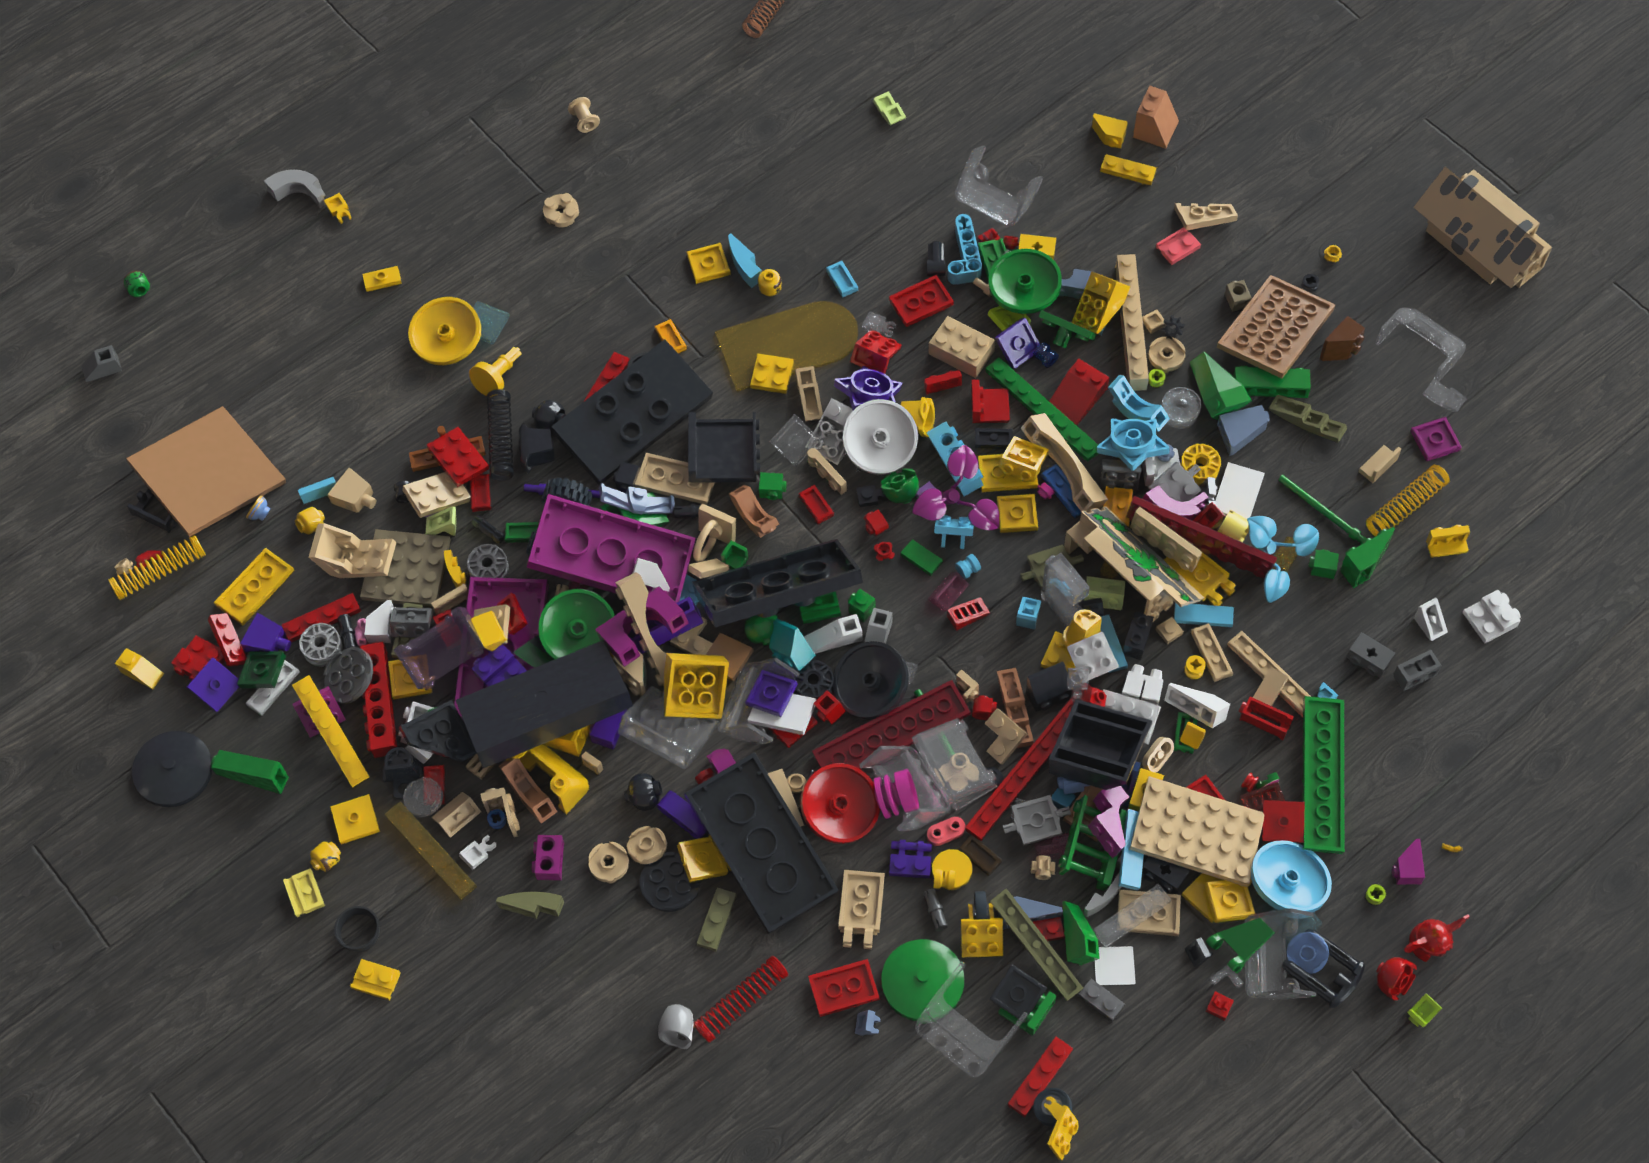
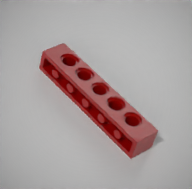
M383 642L360 646V649L370 655L372 663L376 664L373 667L371 682L362 695L366 701V705H363V712L368 722H365V730L369 734V740L366 741L367 749L369 752H372L374 758L386 756L388 751L397 747L388 655ZM382 715L381 718L375 719L377 716ZM379 733H384L382 736L377 737Z

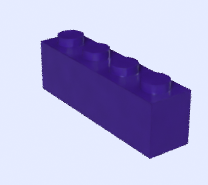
M690 596L676 603L684 611L688 624L674 634L661 622L646 620L650 635L657 646L704 623L699 609ZM632 628L628 637L635 643L638 651L643 654L645 652L639 644L641 640L639 633L635 634Z

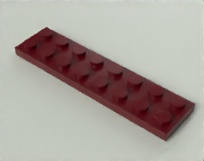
M1134 496L1130 503L1126 517L1131 522L1136 510L1141 507L1193 546L1200 549L1202 553L1214 555L1223 562H1230L1236 565L1239 569L1251 571L1257 577L1265 578L1267 572L1273 568L1277 560L1275 556Z
M950 680L895 708L890 713L882 715L813 750L812 753L820 768L829 764L844 763L864 770L971 715V712L954 682Z

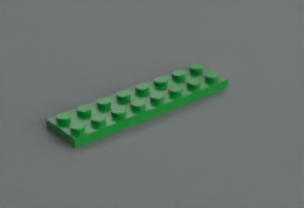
M1310 696L1303 698V802H1305L1303 850L1343 854L1345 852L1344 700Z

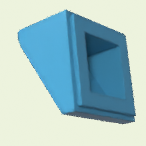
M1057 788L1051 799L1053 805L1058 809L1068 806L1070 808L1076 795L1072 793L1064 794L1063 789Z

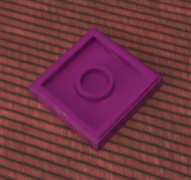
M1446 417L1412 427L1410 430L1426 462L1460 451L1462 448Z

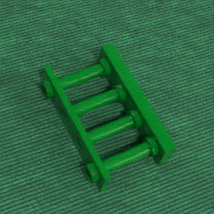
M1084 795L1079 800H1076L1073 806L1075 813L1064 855L1060 857L1058 867H1060L1059 874L1064 875L1069 869L1094 877L1097 881L1096 888L1104 891L1111 885L1118 855L1112 858L1105 850L1102 852L1077 842L1079 832L1096 838L1087 825L1081 824L1084 813L1093 817L1102 813L1098 809L1087 806L1088 796ZM1121 809L1119 817L1124 834L1126 810ZM1074 850L1100 859V862H1102L1101 869L1096 870L1072 861Z

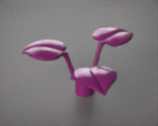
M962 445L949 456L947 461L949 472L953 476H960L959 479L951 486V489L945 490L942 493L935 488L924 491L916 500L912 513L927 520L935 521L944 516L946 505L961 504L973 508L969 512L968 518L975 527L982 530H995L999 527V510L992 500L981 499L976 505L959 500L960 494L956 487L963 480V477L972 479L978 471L976 455L968 446Z

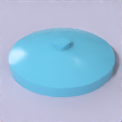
M1291 841L1268 843L1257 852L1251 866V880L1257 893L1270 906L1281 912L1292 915L1313 913L1323 906L1330 895L1332 883L1326 865L1313 851L1303 850V845Z

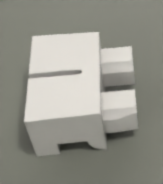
M1134 664L1132 670L1128 672L1122 695L1139 700L1142 686H1144L1141 700L1158 705L1163 685L1162 671L1152 669L1150 676L1143 675V666Z

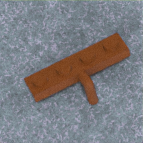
M444 426L437 428L440 437L446 434ZM482 436L468 439L481 456L486 455ZM427 448L409 452L413 472L440 466Z

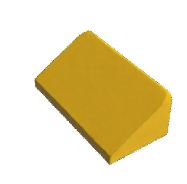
M488 611L470 619L484 648L493 652L507 640L493 611Z

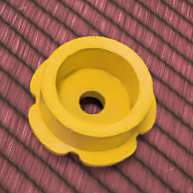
M1331 245L1324 251V257L1327 261L1337 262L1342 257L1341 250L1336 245Z

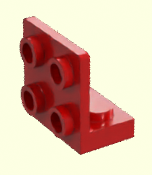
M869 331L855 343L850 362L885 374L889 359L901 349L902 345L894 339L882 336L879 332Z
M972 380V423H1008L1010 421L1008 389H983V387H980L979 380Z

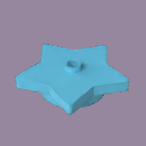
M1112 418L1111 435L1097 446V453L1118 457L1130 470L1134 471L1146 458L1169 454V446L1156 435V419L1147 421L1126 419L1121 421Z

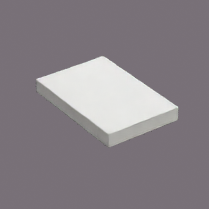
M1228 462L1215 500L1216 506L1223 512L1225 517L1230 510L1246 519L1251 517L1265 473Z
M793 694L782 717L752 708L748 722L749 724L804 735L815 708L813 703L816 701V698Z

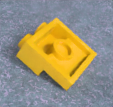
M1014 436L1001 457L999 469L1005 474L1009 475L1012 473L1020 476L1023 481L1030 480L1034 482L1040 472L1041 465L1048 455L1049 449Z

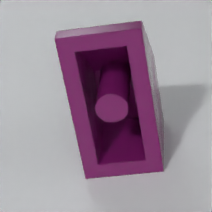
M1416 839L1397 859L1395 865L1392 866V876L1396 878L1397 885L1422 884L1425 879L1420 839Z

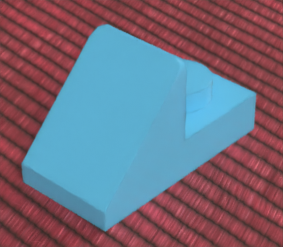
M1022 597L1017 613V626L1030 629L1036 628L1041 600Z

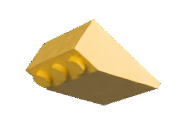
M666 653L664 668V716L722 719L729 661L724 656Z

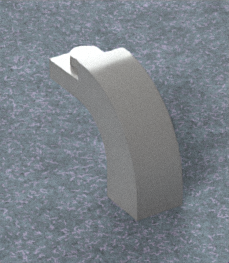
M285 170L275 173L264 180L268 192L277 202L291 193L300 192L310 196L320 208L325 206V193L321 188L319 180L306 171Z

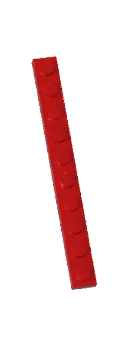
M1084 682L965 826L967 832L980 841L988 834L1049 759L1075 700H1082L1083 691L1091 687L1089 684Z

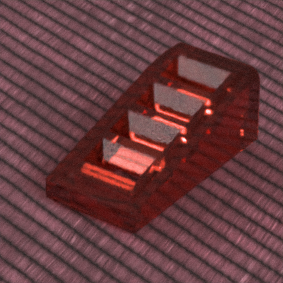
M1278 782L1240 796L1244 807L1251 808L1248 799L1252 798L1255 807L1251 809L1263 811V800H1265L1263 794L1267 793L1270 801H1285ZM1275 791L1277 796V799L1275 800L1273 799V796L1271 794V792ZM1256 796L1260 797L1261 805H1258Z

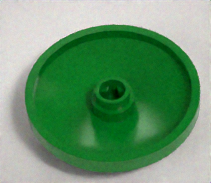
M1017 249L1002 255L993 264L989 273V290L995 302L1002 308L1018 314H1030L1044 310L1057 299L1061 290L1062 276L1059 266L1049 255L1034 249Z
M583 589L564 591L553 597L541 613L538 624L540 642L552 659H558L600 642L595 629L610 620L615 614L610 605L594 592Z
M927 939L913 940L897 947L887 958L882 970V990L890 1007L899 1015L912 1021L930 1022L946 1016L956 1007L964 989V972L957 956L945 945Z

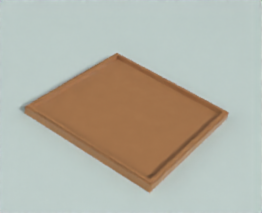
M223 406L126 458L128 464L189 537L255 501L261 495L264 496L286 483L283 475Z

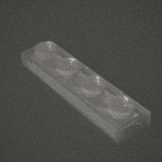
M1157 884L1097 926L1093 931L1106 948L1169 904L1171 898Z

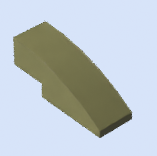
M520 892L498 897L496 903L501 909L537 919L539 912L559 917L564 900L561 895L552 893Z

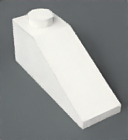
M1172 683L1168 685L1164 700L1211 728L1226 720L1230 707L1229 703L1215 695Z

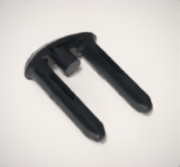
M1307 929L1305 932L1315 933L1324 939L1328 945L1329 955L1352 972L1351 976L1348 978L1341 972L1338 974L1333 982L1342 989L1339 993H1335L1293 961H1283L1282 967L1285 972L1328 1002L1329 1008H1336L1357 987L1365 969L1364 961L1356 960L1318 931Z

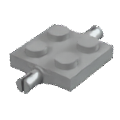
M1175 462L1148 488L1152 490L1159 485L1170 498L1180 502L1190 501L1201 491V488L1195 483L1193 478L1201 469L1195 464L1189 471H1186L1178 462Z
M1050 795L1013 805L1011 808L1014 814V823L1003 825L1005 834L1017 830L1023 846L1062 835L1059 824L1060 817L1071 815L1070 808L1068 806L1057 810L1053 805Z

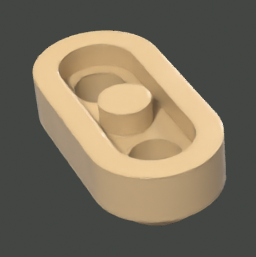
M1166 737L1157 738L1143 757V768L1152 772H1158L1173 753V741Z

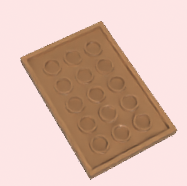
M1270 275L1219 340L1217 348L1283 379L1334 311L1335 304Z

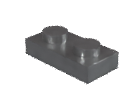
M1092 978L1078 995V997L1111 1022L1125 1004Z

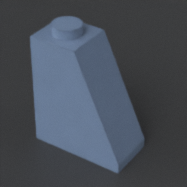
M1262 405L1219 415L1217 426L1229 456L1234 455L1266 430L1269 414L1267 411H1264Z

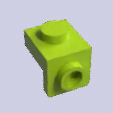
M1426 993L1407 1013L1410 1015L1409 1020L1414 1025L1425 1027L1439 1013L1442 1007Z

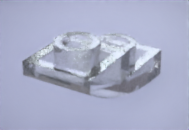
M1433 379L1422 393L1432 402L1455 413L1458 412L1467 399L1453 387L1447 389L1436 379Z

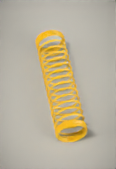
M1434 464L1429 467L1426 472L1418 476L1417 479L1401 490L1392 500L1384 504L1379 511H1376L1375 514L1366 519L1368 530L1374 536H1377L1379 533L1372 521L1381 530L1386 529L1385 525L1389 529L1392 528L1381 517L1380 512L1385 515L1395 528V525L1403 522L1404 518L1412 514V511H1416L1421 504H1425V500H1429V497H1433L1438 490H1442V486L1444 487L1449 484L1450 480L1447 472L1439 465ZM1433 470L1441 475L1445 483L1435 476ZM1423 477L1427 478L1429 484L1423 480ZM1419 481H1422L1424 486L1428 489V491L1432 493L1431 496L1428 494L1427 490L1419 484ZM1414 484L1419 486L1420 490L1428 496V499L1424 498L1423 494L1415 488ZM1430 485L1436 489V492H1433ZM1410 488H1413L1416 494L1421 499H1423L1422 503L1420 502L1419 498L1413 492H1411ZM1406 491L1410 492L1413 499L1419 503V506H1416L1415 502L1406 494ZM1402 495L1406 496L1410 504L1415 507L1414 510L1410 507L1407 501H1405L1402 498ZM1397 498L1402 500L1403 504L1411 511L1410 513H1407L1406 509L1403 507V505H1401L1398 502ZM1393 502L1397 503L1399 508L1406 513V517L1394 506ZM1389 505L1402 517V520H1399L1397 515L1390 510ZM1385 509L1389 510L1391 516L1398 521L1397 524H1395L1392 518L1385 513Z
M192 535L189 537L194 551L184 539L189 554L182 544L178 542L184 558L174 545L173 549L178 560L171 550L167 548L173 564L164 551H162V555L167 566L160 556L156 554L162 570L153 557L150 559L156 572L149 562L145 560L151 576L142 563H139L146 580L136 566H134L140 582L131 569L128 568L135 586L124 571L123 575L129 588L117 574L124 592L114 577L108 579L118 599L123 600V598L127 597L125 588L130 594H133L130 584L138 591L135 580L143 589L144 585L141 578L147 585H150L146 574L154 583L155 579L152 572L160 580L161 577L157 568L166 577L162 564L170 574H172L168 562L177 571L173 558L181 568H183L179 556L188 565L184 552L191 562H194L190 550L197 559H199V555L201 558L206 556L196 536Z

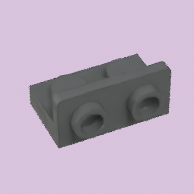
M393 607L390 618L391 636L429 638L432 609Z

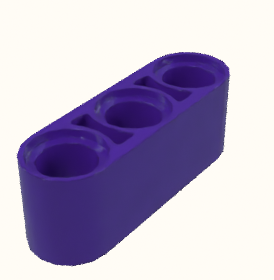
M669 790L656 805L664 815L694 838L700 839L707 834L690 804L673 791Z

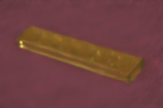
M401 801L385 813L389 821L460 900L477 887Z

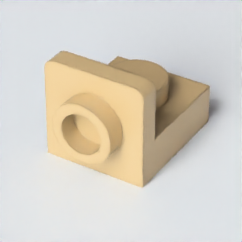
M963 670L956 674V684L960 690L965 692L963 700L966 704L969 701L972 702L979 695V684Z

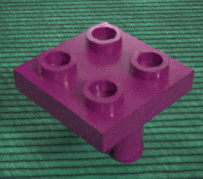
M329 686L319 690L337 723L345 721L346 719ZM301 700L293 703L309 737L311 738L319 734V730Z

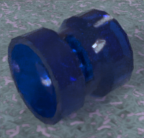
M1046 342L1040 344L1033 353V356L1037 360H1041L1042 365L1046 368L1051 367L1059 358L1055 351L1050 350V346Z

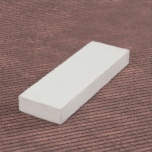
M284 660L275 688H258L246 702V705L262 716L300 673L299 669Z

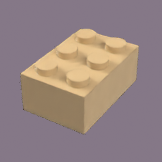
M949 316L946 317L929 342V355L974 378L979 375L995 349L994 339Z

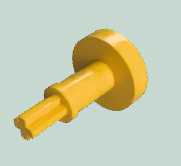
M513 347L506 355H500L492 365L486 362L475 364L469 371V377L474 387L485 396L492 390H503L504 381L502 375L507 370H510L513 367V362L522 355L519 351L520 349Z

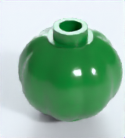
M755 615L749 617L744 626L746 637L753 643H763V646L770 645L774 629L773 622L777 616L761 618Z

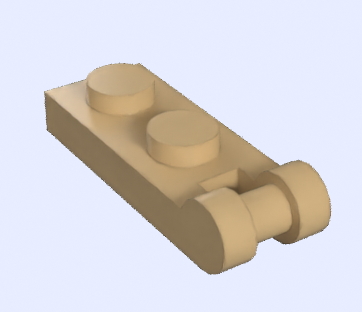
M809 449L807 452L808 464L811 467L817 468L819 475L829 481V485L834 491L837 490L841 495L847 491V482L817 449Z

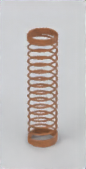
M759 0L742 24L746 34L753 38H759L766 29L765 27L768 26V23L771 22L773 16L776 15V12L782 6L781 4L784 3V0L782 3L780 0H778L779 3L770 0L776 6L769 3L768 0H766L767 2ZM764 3L770 5L774 10L769 9ZM762 7L767 9L771 14L764 11ZM759 11L765 13L768 16V18L763 16ZM757 15L761 16L766 22L759 19ZM754 19L760 21L763 24V26L758 24ZM747 23H750L751 26L758 30L760 34L753 32L748 27Z

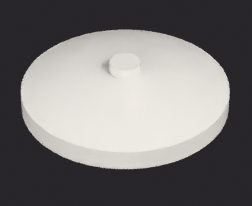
M884 399L871 400L858 406L847 418L843 429V445L847 456L858 468L871 474H890L903 468L913 457L918 443L917 426L911 414L898 403Z

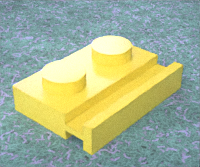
M311 868L295 874L289 879H283L297 918L304 913L307 914L325 906Z

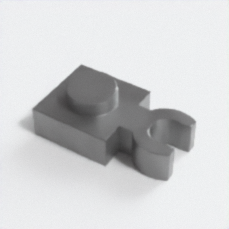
M1207 477L1200 485L1201 493L1205 492L1209 497L1204 503L1206 506L1203 510L1211 502L1216 505L1214 500L1217 494L1215 478Z

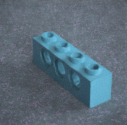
M944 422L928 431L927 434L948 469L947 461L949 456L964 445L962 440H957L958 434L953 426L949 427L947 422ZM979 468L972 479L963 477V480L959 483L958 488L963 496L984 486L981 481L983 475ZM951 474L952 478L956 483L960 476H953Z

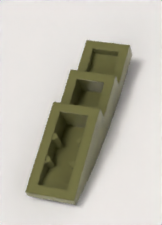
M1277 395L1269 407V411L1286 421L1339 443L1347 430L1346 424L1330 420L1328 414L1312 410L1310 404Z

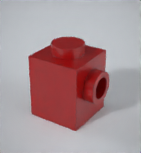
M828 690L813 703L818 710L817 716L823 722L827 720L831 725L846 712L842 704Z

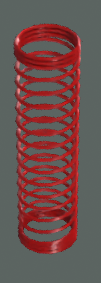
M771 956L766 959V964H761L762 969L756 968L757 974L751 972V977H746L747 982L741 981L742 987L736 985L737 991L731 990L732 996L726 994V999L721 998L722 1005L716 1003V1008L711 1007L712 1013L706 1011V1017L700 1016L701 1021L697 1019V1021L693 1022L697 1031L707 1042H713L716 1037L707 1028L702 1018L709 1022L715 1031L721 1035L720 1031L711 1022L708 1014L726 1030L712 1009L718 1012L729 1026H731V1023L721 1013L718 1005L728 1013L733 1021H736V1019L727 1010L723 1001L728 1003L735 1013L741 1017V1014L731 1004L728 996L746 1013V1010L737 1001L733 992L739 995L744 1003L751 1008V1005L739 992L738 987L756 1004L754 998L746 991L743 983L750 987L753 993L761 1000L760 995L750 985L748 979L753 981L759 990L766 995L763 988L756 982L753 974L762 981L769 991H771L770 986L761 978L758 970L764 973L768 980L776 986V983L765 972L763 965L771 971L779 982H781L779 976L782 979L787 978V970L776 957Z

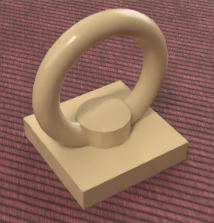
M702 503L699 508V531L701 532L693 551V558L696 562H702L708 557L716 539L727 544L731 540L735 542L736 518ZM707 535H710L706 546L702 550Z

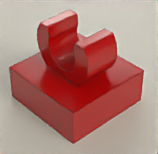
M993 228L977 237L979 243L1000 239L998 233Z
M1215 991L1206 1012L1225 1021L1234 1000Z

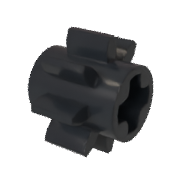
M1171 315L1170 320L1164 319L1163 323L1166 325L1162 326L1161 330H1165V337L1169 335L1175 338L1176 334L1182 335L1183 331L1181 329L1184 328L1185 324H1181V317L1177 319Z

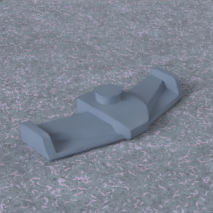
M603 483L599 486L600 501L640 515L673 513L675 505L673 495L669 497H647L646 489L628 486L626 493L606 487Z

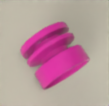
M908 769L895 772V782H892L888 775H884V783L880 777L874 778L875 797L886 819L891 818V809L894 815L898 816L900 805H902L906 813L919 810L916 788Z

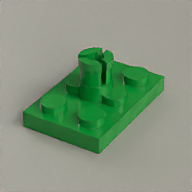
M1043 310L1040 312L1039 317L1043 318L1042 323L1054 328L1056 325L1060 326L1053 343L1065 349L1073 332L1076 333L1075 337L1087 342L1089 339L1095 340L1097 336L1092 331Z

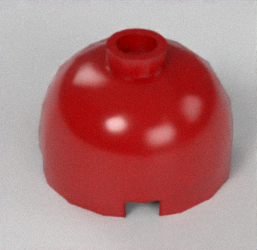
M1393 957L1388 959L1377 968V985L1386 996L1392 1000H1399L1397 996L1400 993L1405 995L1412 986L1416 977L1413 974V968L1417 970V967L1414 963L1404 958Z

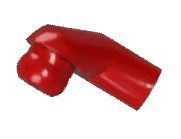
M149 550L138 555L135 559L137 562L136 566L141 568L139 563H142L145 568L147 566L145 560H151V557L154 560H158L156 554L163 560L162 551Z

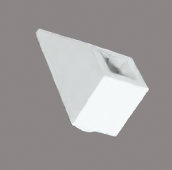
M857 614L837 619L804 636L814 654L862 641V629Z

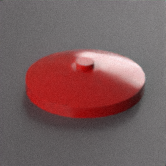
M835 763L820 768L809 777L801 793V812L806 824L814 834L831 843L847 844L861 839L871 831L879 816L880 808L875 797L874 782L865 772L849 764Z

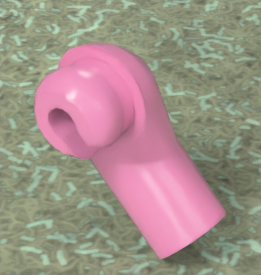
M364 618L357 621L354 636L359 646L367 643L364 635L366 619Z

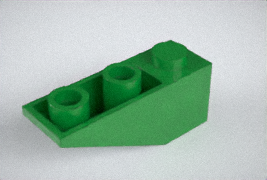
M1063 901L1067 961L1083 965L1100 959L1098 938L1080 907Z

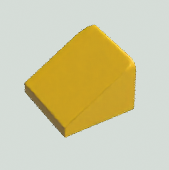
M1188 722L1180 741L1194 749H1198L1206 731Z

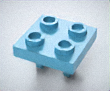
M944 515L941 519L936 520L934 533L942 534L941 547L944 548L946 534L961 535L960 549H964L965 536H973L974 525L968 517L951 519V516Z

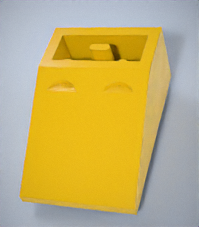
M1091 271L1072 323L1099 334L1124 304L1131 286Z

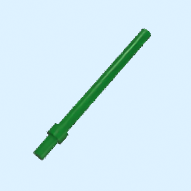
M1284 475L1280 476L1279 482L1348 533V537L1352 540H1357L1362 544L1367 539L1361 534L1360 530L1356 527H1351Z

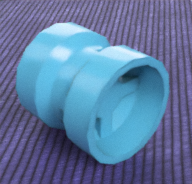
M970 554L964 561L960 560L955 563V568L961 578L965 580L970 577L971 573L980 571L981 565L978 559L973 554Z

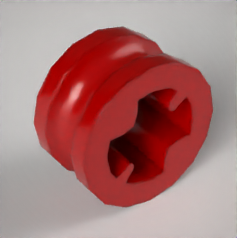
M1250 772L1241 787L1247 788V791L1250 793L1257 784L1259 777H1253V773Z

